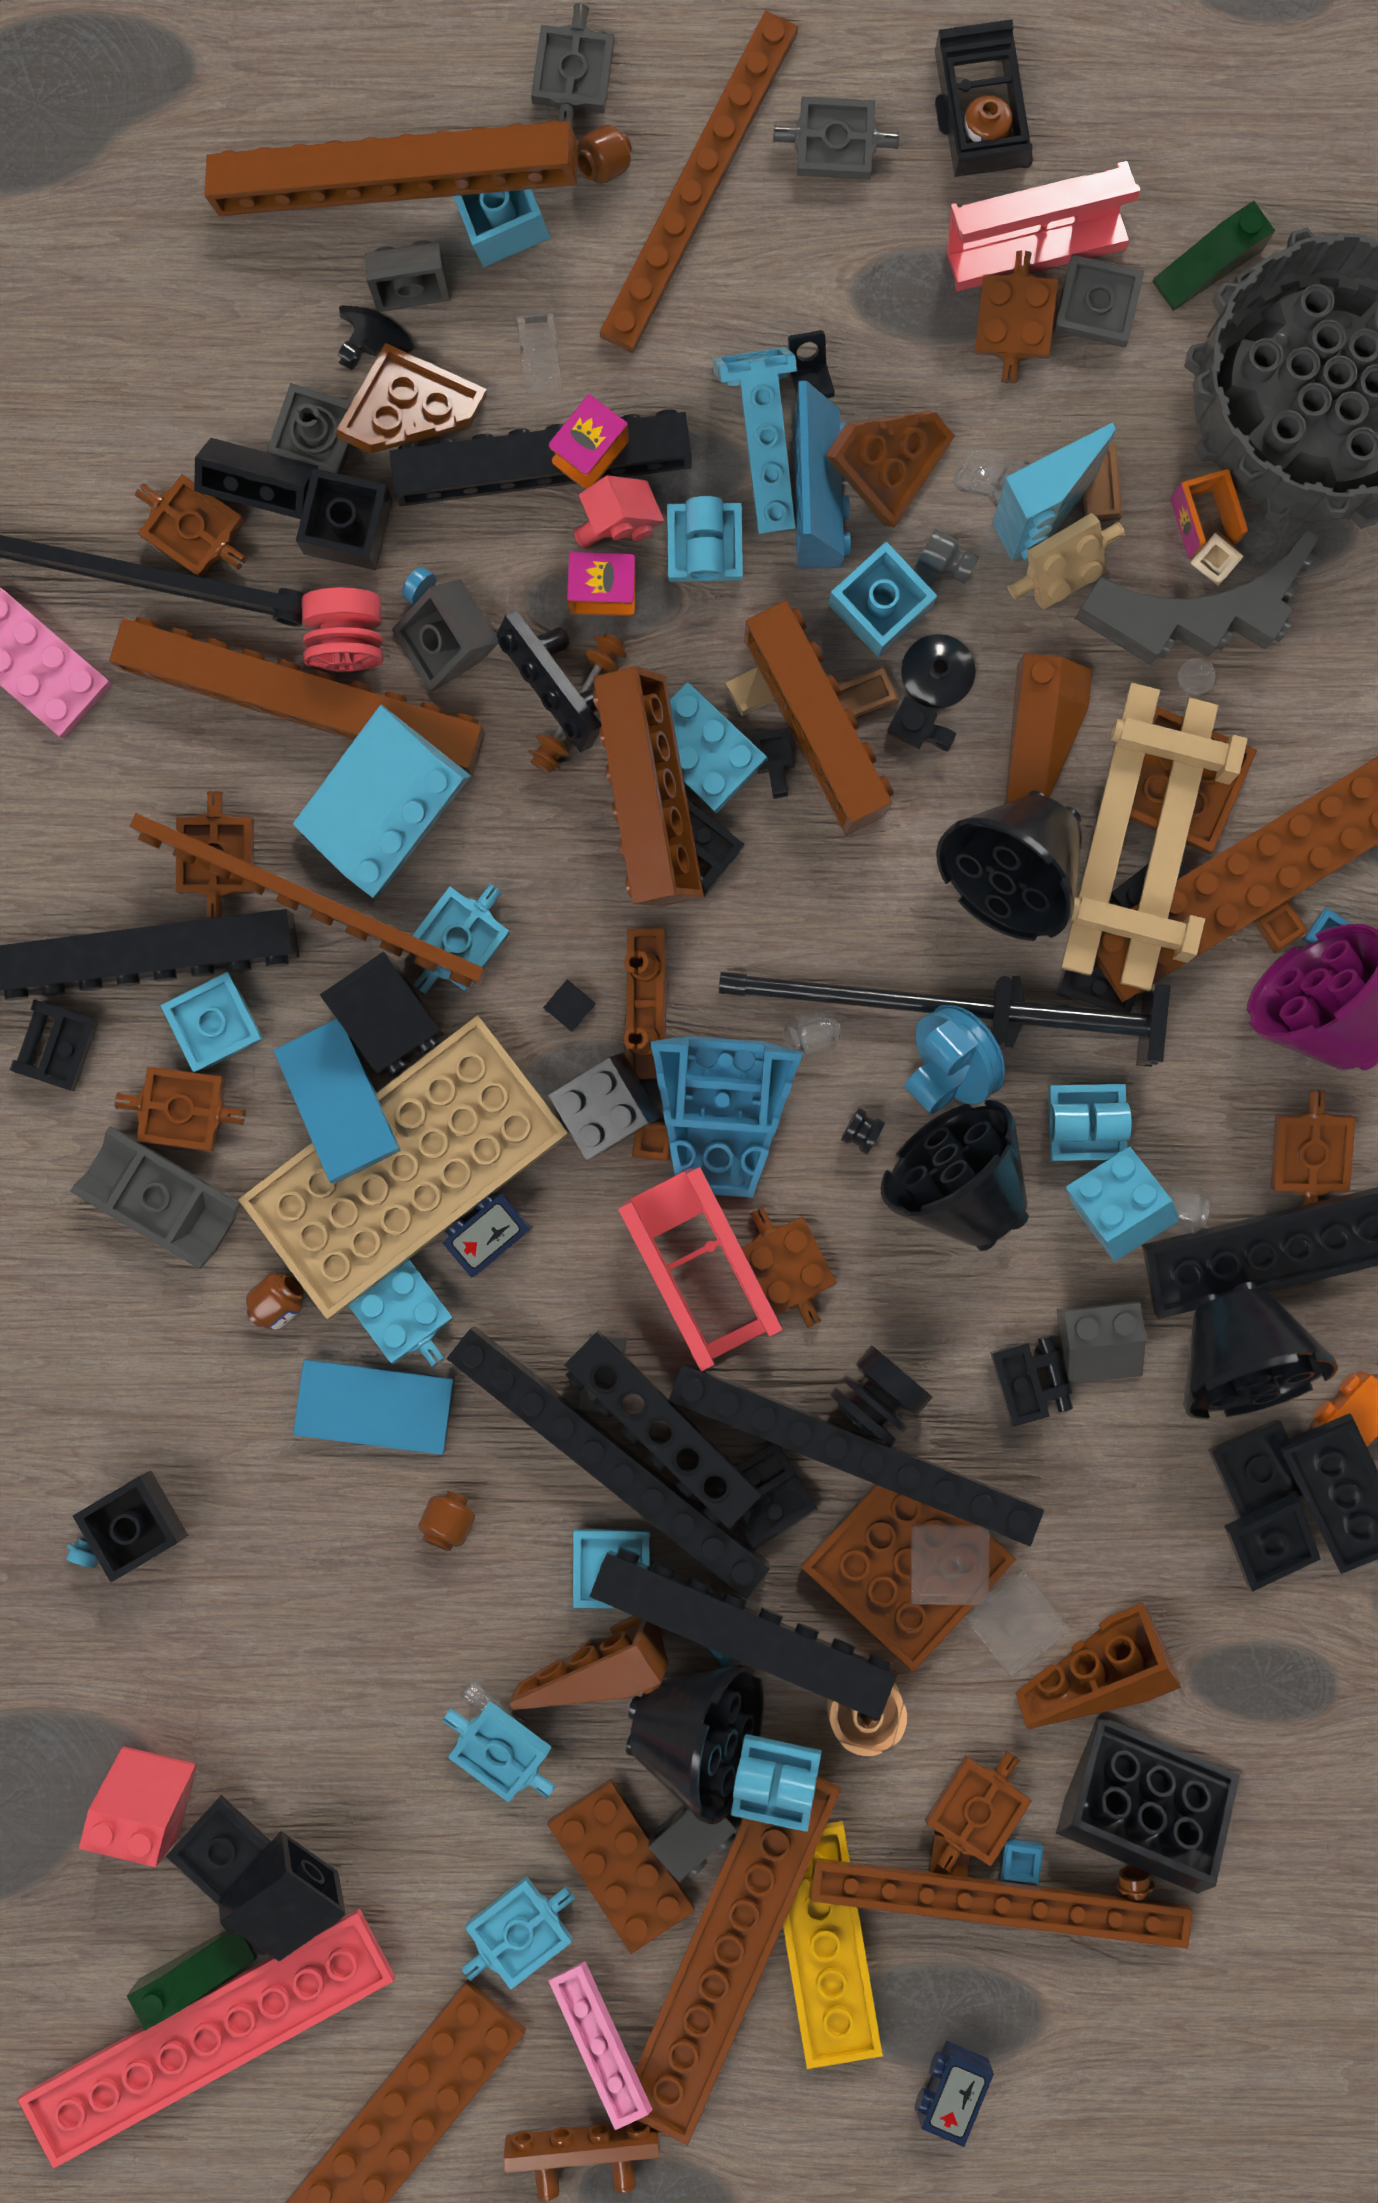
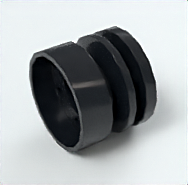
M871 1345L855 1363L866 1377L863 1382L860 1383L845 1375L842 1380L854 1390L852 1395L848 1397L837 1387L831 1391L830 1395L836 1400L842 1413L868 1436L883 1441L891 1447L897 1439L884 1428L889 1421L904 1432L907 1427L896 1414L900 1408L917 1416L933 1397Z

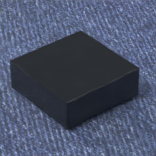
M567 979L543 1008L573 1032L594 1008L596 1003Z

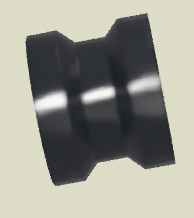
M858 1108L844 1131L841 1141L845 1143L853 1142L859 1146L861 1152L867 1155L879 1137L885 1122L880 1119L873 1120L867 1117L866 1111Z

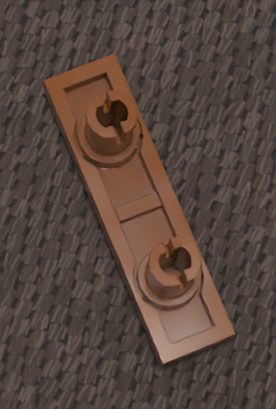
M664 928L627 929V955L624 960V965L627 969L626 1032L623 1038L626 1045V1058L639 1080H657L651 1041L666 1039L667 930Z
M638 2120L617 2130L614 2129L612 2124L598 2123L591 2127L571 2129L568 2127H558L554 2130L540 2132L519 2131L515 2134L506 2135L503 2156L505 2173L534 2170L537 2196L540 2200L549 2201L557 2198L559 2195L557 2168L611 2163L614 2190L619 2193L631 2192L636 2187L634 2160L659 2158V2131Z

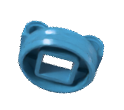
M942 1005L918 1022L916 1027V1044L924 1065L910 1076L904 1087L929 1114L938 1112L949 1104L952 1098L966 1104H980L1001 1088L1005 1076L1003 1054L991 1031L978 1017L964 1008Z

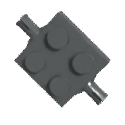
M580 3L573 6L572 25L562 27L541 25L531 92L532 104L554 106L560 109L558 121L562 122L566 119V121L570 122L571 127L574 111L584 110L605 113L614 50V34L595 32L586 27L589 7L582 4L580 16Z
M802 96L800 117L796 127L774 125L773 142L795 143L798 154L797 176L870 180L872 157L876 147L898 149L899 132L877 131L874 119L875 100Z

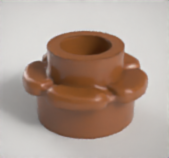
M1131 1865L1120 1869L1116 1888L1127 1899L1140 1901L1147 1897V1892L1154 1890L1155 1884L1150 1880V1873Z

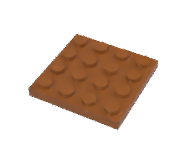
M874 1484L801 1564V1568L914 1672L1016 1561V1558L983 1527Z

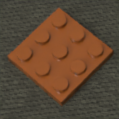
M1156 706L1152 724L1180 731L1183 717ZM1212 731V740L1226 743L1230 739ZM1246 745L1240 774L1230 785L1215 781L1217 771L1203 769L1186 840L1187 845L1207 854H1211L1214 851L1256 755V749ZM1145 753L1130 820L1152 830H1157L1173 760Z

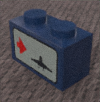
M493 1194L486 1197L476 1205L475 1209L478 1213L468 1222L461 1218L445 1231L449 1238L442 1244L471 1278L477 1276L532 1229L504 1194H500L496 1198Z
M946 2040L942 2052L937 2051L932 2059L929 2071L932 2076L927 2089L922 2087L918 2093L915 2111H917L921 2129L965 2147L994 2073L988 2058Z

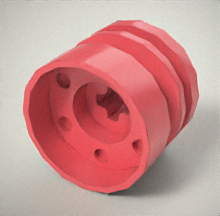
M337 587L310 591L302 596V624L306 628L313 630L306 633L303 637V644L307 647L303 653V662L308 667L325 671L353 672L373 669L383 663V652L379 648L383 643V637L379 633L371 631L382 623L381 598L378 594L363 589Z

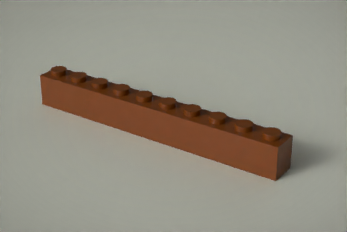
M550 120L546 123L530 125L516 123L508 127H476L472 130L454 132L441 130L432 134H402L399 137L389 138L367 137L363 140L346 142L333 140L324 144H294L292 147L281 148L260 147L256 150L238 152L226 150L222 153L207 154L204 196L218 216L574 186L577 185L578 143L569 121Z
M136 617L135 621L122 618L109 659L121 671L351 740L356 739L378 707L383 705L468 774L473 775L485 736L482 725L478 724L479 720L475 717L463 713H457L456 717L442 714V708L426 702H422L420 707L406 703V697L393 692H386L385 696L371 692V687L360 682L350 681L349 685L335 682V676L323 671L315 670L313 675L300 671L301 667L286 660L280 659L278 664L264 660V655L253 650L243 649L242 653L228 650V644L216 639L208 638L206 643L193 639L194 635L179 628L173 627L171 632L158 629L157 623L146 618Z

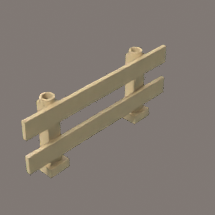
M1131 682L1122 718L1115 720L1110 736V741L1116 743L1078 898H1075L1074 912L1071 918L1072 923L1061 968L1088 976L1092 975L1102 931L1130 938L1120 984L1150 991L1161 947L1175 950L1173 959L1188 963L1197 956L1205 918L1190 915L1183 922L1168 919L1203 769L1217 771L1215 781L1230 785L1240 774L1248 738L1232 735L1226 743L1212 740L1211 735L1219 705L1190 697L1187 701L1180 731L1154 725L1152 723L1160 690ZM1147 753L1173 760L1136 911L1109 904L1144 756Z

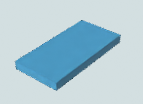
M337 1019L273 1050L330 1183L335 1184L401 1151L356 1046Z
M304 1359L293 1435L443 1455L445 1453L455 1378Z

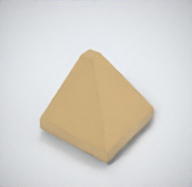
M1217 530L1190 563L1219 586L1244 555Z
M759 667L725 683L742 717L775 701Z

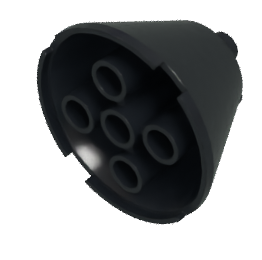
M1035 790L1029 792L1025 797L957 821L944 832L937 845L936 858L942 879L945 884L951 881L954 888L961 895L958 902L963 908L993 930L1027 941H1035L1038 936L1046 935L1053 938L1065 929L1074 912L1082 832L1079 826L1081 816L1074 808L1064 807L1059 802Z
M985 1100L984 1104L986 1106L972 1108L970 1104L960 1105L927 1123L898 1150L896 1155L900 1160L892 1172L889 1170L885 1171L881 1182L882 1199L891 1211L968 1245L976 1246L979 1251H986L992 1248L998 1239L1011 1230L1021 1228L1029 1218V1214L1026 1212L1028 1201L1015 1119L1005 1105L993 1100Z
M1255 1282L1243 1283L1233 1289V1293L1221 1297L1217 1294L1207 1295L1196 1301L1198 1309L1195 1311L1193 1318L1183 1406L1188 1416L1198 1419H1209V1412L1224 1410L1226 1417L1259 1411L1312 1391L1311 1382L1323 1376L1324 1381H1328L1336 1374L1338 1365L1335 1358L1266 1290L1258 1289Z
M743 1664L662 1680V1684L655 1691L643 1694L642 1697L635 1696L630 1703L628 1711L629 1718L633 1721L631 1734L626 1743L627 1755L635 1757L698 1820L707 1824H717L731 1812L734 1800V1785L742 1754L744 1737L746 1734L757 1737L761 1735L764 1711L762 1681L760 1678L753 1676L755 1668Z

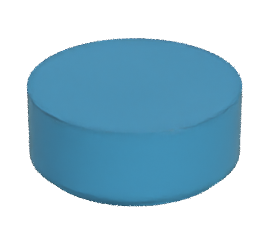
M425 567L415 569L403 585L402 597L414 605L429 587L435 586L436 576Z

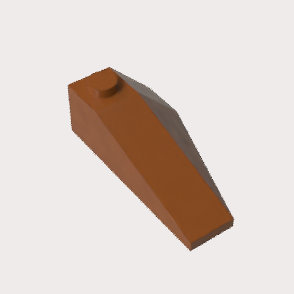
M1026 653L1022 656L1017 664L1005 804L1025 797L1029 792L1035 790L1043 793L1046 797H1050L1089 708L1092 669L1058 656Z
M1143 1602L1107 1617L1098 1625L1100 1629L1084 1642L1079 1640L1071 1647L1073 1651L1056 1665L1050 1664L1016 1692L1025 1725L1028 1729L1144 1703L1182 1688L1170 1655Z
M635 1616L620 1621L610 1627L612 1635L595 1646L589 1640L579 1646L580 1650L574 1653L567 1663L564 1664L562 1660H556L518 1683L509 1702L511 1709L517 1710L625 1699L641 1692L649 1694L655 1691L662 1684V1679L668 1666L660 1627Z

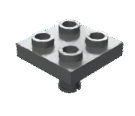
M290 383L266 452L317 465L319 470L341 474L351 444L338 439L336 429L351 403Z

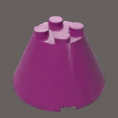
M1364 924L1340 925L1315 934L1318 939L1317 942L1311 943L1301 950L1294 946L1277 959L1261 976L1252 990L1246 1011L1250 1014V1026L1264 1039L1336 1069L1347 1070L1359 1067L1361 1070H1368L1378 1063V930Z

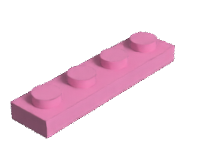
M586 1961L553 1976L548 1982L614 2129L617 2130L649 2115L653 2109Z

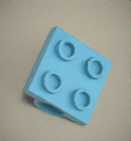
M698 496L688 499L686 504H667L668 581H743L742 503H723V500L717 497Z
M1126 1084L1048 1086L1050 1161L1109 1160L1127 1148V1140L1130 1139L1131 1111L1129 1104L1126 1103Z
M746 1734L736 1774L731 1815L808 1832L822 1750Z

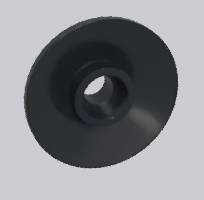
M943 634L925 636L916 641L906 652L901 667L903 685L908 694L918 703L930 708H946L960 702L973 686L976 673L975 662L969 649L958 639ZM937 662H942L945 664L947 671L939 674L934 670L933 665Z

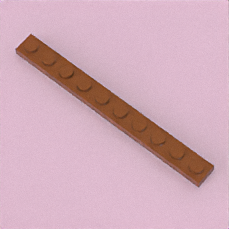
M765 10L600 330V338L634 353L797 36V25Z
M135 813L129 827L140 833L138 840L149 846L159 849L161 844H165L174 848L173 856L190 864H194L196 859L209 864L207 871L226 880H228L230 874L243 879L242 887L259 895H263L266 889L277 894L276 902L297 911L299 905L313 910L310 917L331 926L335 920L346 925L345 933L365 942L368 935L382 941L379 948L399 957L403 951L416 956L414 963L432 972L436 971L437 966L451 972L450 980L469 988L472 982L482 985L487 971L481 966L138 813Z
M814 1858L809 1890L811 1902L1186 1949L1189 1946L1193 1909L1185 1904L1145 1899L1133 1901L1122 1896Z

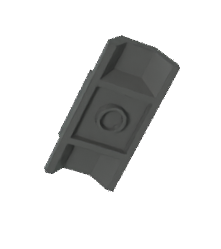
M111 1126L105 1132L103 1147L89 1170L70 1190L73 1194L198 1269H201L215 1254L234 1223L240 1203L213 1188L207 1182Z

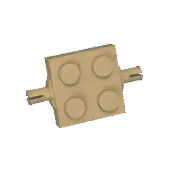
M1093 513L1083 517L1027 550L1029 560L1027 574L1022 579L1007 586L1009 594L1014 600H1017L1027 592L1034 590L1035 602L1043 610L1056 602L1064 600L1068 595L1089 583H1093L1099 577L1106 574L1105 549L1107 545L1125 536L1124 528L1119 522H1116L1101 531L1100 521Z

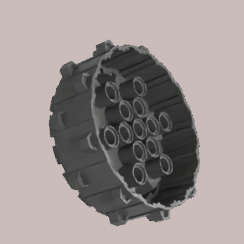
M1306 227L1291 233L1286 249L1274 252L1260 262L1253 270L1247 268L1235 278L1233 283L1224 282L1212 300L1219 313V317L1207 335V342L1191 345L1184 367L1195 375L1193 383L1194 410L1196 421L1199 423L1203 435L1195 450L1201 461H1213L1215 464H1218L1221 470L1229 468L1234 487L1245 496L1248 495L1259 502L1263 509V518L1278 524L1287 515L1303 518L1304 521L1332 522L1333 520L1348 518V520L1352 519L1360 529L1373 526L1378 522V393L1370 392L1365 383L1374 385L1378 392V239L1355 233H1337L1334 236L1321 237V235L1315 236ZM1306 304L1313 305L1316 313L1309 311ZM1317 339L1327 342L1330 349L1322 348L1318 344ZM1354 348L1363 350L1366 358L1357 355ZM1254 358L1264 359L1268 367L1259 366ZM1291 366L1301 368L1305 376L1295 374ZM1328 374L1337 376L1341 385L1333 383L1329 379ZM1302 401L1313 404L1316 412L1308 411L1303 406ZM1340 410L1350 413L1352 420L1344 419L1340 414ZM1277 428L1285 429L1290 434L1291 439L1282 438L1278 434ZM1351 445L1361 448L1364 456L1356 455L1352 451Z

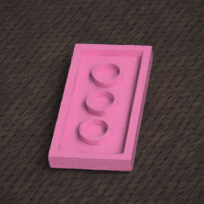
M0 587V686L64 740L113 684Z

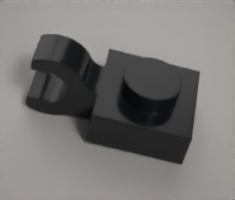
M907 697L904 698L887 729V733L919 750L924 740L939 749L948 752L956 736V733L952 730L934 724L938 713Z
M788 728L751 734L753 744L768 758V761H765L757 769L758 774L769 772L773 799L788 797L784 769L795 768Z

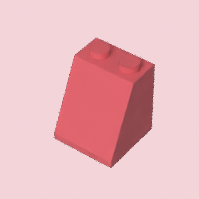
M123 1746L88 1809L79 1849L156 1867L179 1838L197 1764Z

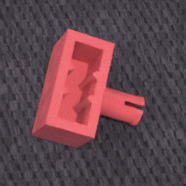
M606 475L578 494L589 521L575 528L574 537L580 547L585 550L590 549L605 537H612L613 540L622 538L633 539L634 542L650 537L654 533L653 528L664 522V519L648 481Z

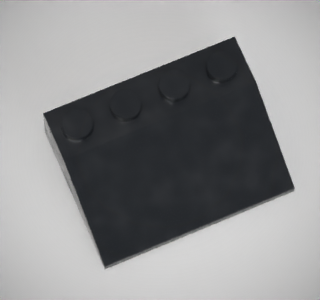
M1099 1715L1096 1718L1065 1796L1056 1834L1198 1894L1216 1887L1240 1775Z

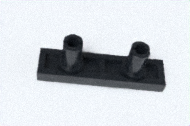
M517 610L506 614L496 635L500 648L504 653L508 654L519 669L522 678L537 693L545 709L550 711L557 720L565 736L574 743L580 752L591 748L602 726L594 712L598 711L593 701V690L595 687L579 694L551 657V655L567 649L569 645L568 634L563 628L557 627L536 636Z

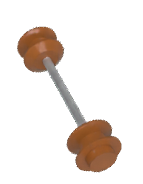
M604 633L603 637L598 635L593 637L598 646L595 650H586L585 653L594 668L579 694L591 688L594 683L593 677L598 676L600 671L608 673L618 670L614 661L617 657H626L627 655L622 649L624 646L623 642L608 633ZM561 726L554 737L548 734L537 735L536 738L541 745L538 750H528V753L533 757L531 763L549 774L552 769L561 770L557 763L560 756L568 757L570 755L566 745L560 741L564 735Z

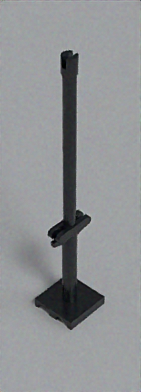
M729 972L720 973L719 993L745 996L746 994L933 1013L936 1008L942 1005L958 1006L968 1010L978 1018L992 1019L991 1033L998 1045L1005 1042V1048H1013L1022 1025L1139 1036L1136 1066L1152 1067V1065H1157L1158 1062H1163L1171 985L1154 984L1150 991L1145 990L1143 992L1141 1014L1025 1002L1020 976H1012V980L1007 976L1000 977L995 984L994 1001L747 976V974Z

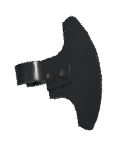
M342 305L339 307L340 317L351 323L355 328L349 341H345L338 352V356L341 357L339 364L353 370L357 366L363 352L377 357L385 343L406 353L414 349L408 335L386 316L371 309L358 306Z

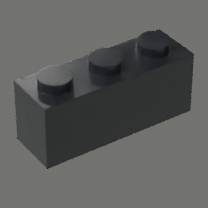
M210 438L195 456L194 491L301 519L312 469H318V466Z

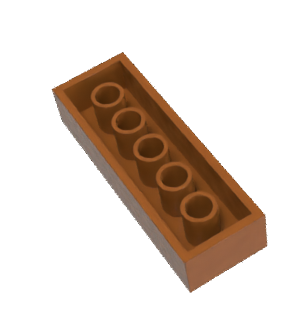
M786 599L746 620L744 642L766 680L786 723L845 836L884 817L892 804L890 797L894 796V793L885 775L879 777L873 766L876 758L868 742L861 743L855 731L859 729L853 712L850 708L844 710L838 699V696L841 695L838 683L833 675L826 676L820 664L824 662L818 645L815 641L808 642L803 632L806 629V624L798 608L791 609Z
M637 666L593 677L595 684L593 701L600 712L602 726L599 729L601 743L607 752L608 764L606 765V775L613 787L615 798L612 810L614 818L620 827L621 839L619 841V850L627 867L628 876L625 882L627 893L632 898L633 904L668 906L704 898L666 677Z

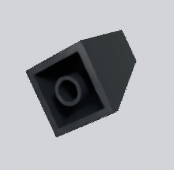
M384 951L320 994L323 1001L369 1064L380 1075L388 1073L389 1076H393L408 1066L407 1058L418 1051L421 1055L428 1053L440 1044L437 1038L444 1034L395 960Z
M282 1831L278 1833L218 1900L220 1923L223 1928L232 1935H241L250 1942L256 1952L261 1955L268 1954L278 1962L335 1924L346 1914L338 1871Z

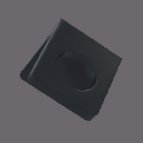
M818 330L789 336L788 350L796 358L797 371L790 372L796 395L799 381H807L826 398L834 397L835 390L826 362L824 331ZM812 342L818 346L817 351L810 357L803 358L797 355L798 348L804 343Z

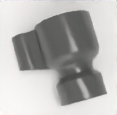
M935 529L913 570L929 587L945 571H950L954 579L965 584L979 557L969 551L961 552L956 539Z

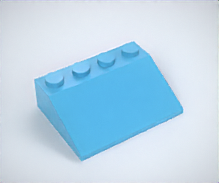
M1113 422L1005 477L992 524L1012 562L1021 557L1024 561H1028L1027 550L1054 535L1087 488L1093 483L1116 431Z
M380 705L293 822V825L345 877L369 896L375 898L384 893L471 778V775L386 707Z

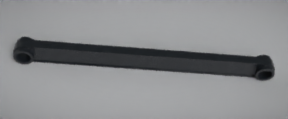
M0 535V558L273 615L272 619L278 623L292 627L302 626L301 599L304 593L296 590L280 588L278 593Z

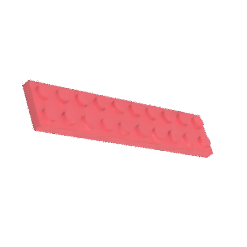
M359 1908L342 1917L335 1924L278 1962L273 1957H269L213 1988L180 2012L146 2031L142 2027L25 2091L18 2098V2102L54 2169L394 1982L395 1974Z

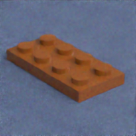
M612 1778L548 1820L547 1825L630 1954L695 1912V1906L681 1884L649 1849V1835Z

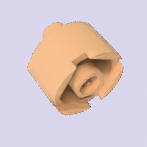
M895 1682L880 1721L867 1715L866 1717H861L860 1712L827 1699V1713L832 1731L844 1748L854 1754L861 1756L881 1754L882 1751L898 1743L905 1732L907 1711Z

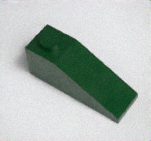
M1253 200L1217 225L1154 277L1152 282L1174 311L1262 252L1274 234L1275 229Z
M225 1930L138 1979L128 1993L127 1998L146 2031L180 2012L250 1964L257 1956L247 1939L239 1934L232 1935Z

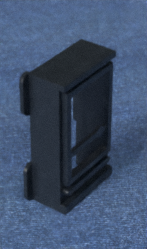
M1012 19L940 29L938 32L935 56L941 94L935 99V108L939 131L944 135H948L954 177L1015 168L1026 169L1032 165L1033 147L1032 143H1030ZM1002 59L1003 77L975 81L964 79L961 83L956 82L954 66ZM1006 83L1010 109L1012 111L1014 137L966 143L958 90L968 92L971 88Z

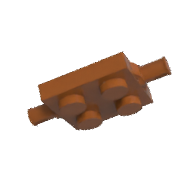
M1023 250L1016 251L1014 273L1005 276L983 274L975 354L993 355L1004 360L1001 379L1003 383H1008L1010 369V384L1017 383L1019 361L1029 358L1049 359L1058 279L1038 278L1029 274L1032 252L1025 250L1023 265Z
M183 474L180 475L172 488L162 495L156 493L145 483L139 486L142 491L136 490L135 496L152 507L148 520L139 530L138 534L194 576L202 578L214 562L218 561L221 557L237 570L243 567L240 562L245 564L247 556L241 554L230 545L232 538L245 521L242 516L214 496L195 492L194 482Z
M207 791L206 814L197 817H176V831L254 865V819L252 817H231L223 814V792ZM176 857V892L178 894H200L207 897L206 919L222 917V897L231 894H254V892L241 886L243 879L230 874L228 880L207 871L209 864L196 859L194 864H190Z
M147 1066L145 1085L139 1096L118 1092L115 1099L130 1101V1103L115 1101L116 1109L137 1111L139 1126L136 1141L214 1151L217 1131L221 1122L243 1126L245 1119L231 1117V1115L246 1117L245 1109L224 1107L222 1095L225 1077Z
M1322 1089L1309 1090V1111L1300 1114L1275 1115L1270 1187L1274 1191H1294L1301 1194L1302 1205L1318 1202V1195L1329 1192H1350L1356 1118L1352 1115H1331L1324 1112L1326 1090Z
M763 1206L750 1213L760 1233L752 1242L742 1246L741 1249L774 1314L777 1315L787 1309L798 1308L806 1327L809 1328L821 1322L811 1301L820 1292L837 1283L804 1217H799L786 1225L773 1226Z
M1006 1750L995 1770L983 1767L965 1755L925 1818L926 1824L941 1833L949 1843L939 1860H937V1864L948 1872H951L961 1853L975 1856L991 1867L1032 1802L1027 1795L1013 1787L1008 1780L1020 1761L1019 1758L1012 1755L1009 1751Z

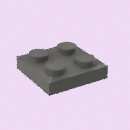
M1072 255L1068 265L1054 332L1125 348L1129 341L1144 271Z

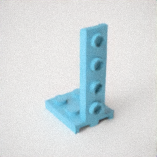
M786 347L712 358L714 374L721 382H727V386L740 385L758 533L794 529L796 527L779 379L785 378L787 372L797 371L795 355Z

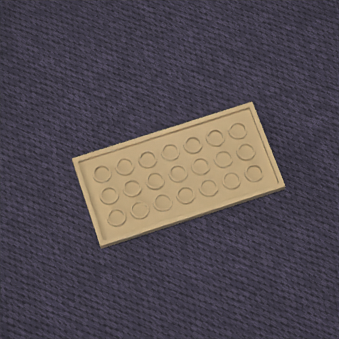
M478 1015L376 1093L399 1144L400 1152L332 1184L328 1180L312 1142L238 1199L327 1320H331L348 1305L445 1232L455 1222L472 1211L482 1200L494 1194L570 1135Z

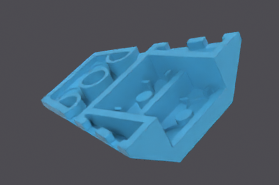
M696 1036L651 1041L675 1175L689 1168L694 1170L700 1167L714 1195L753 1198L803 1052L763 1041Z

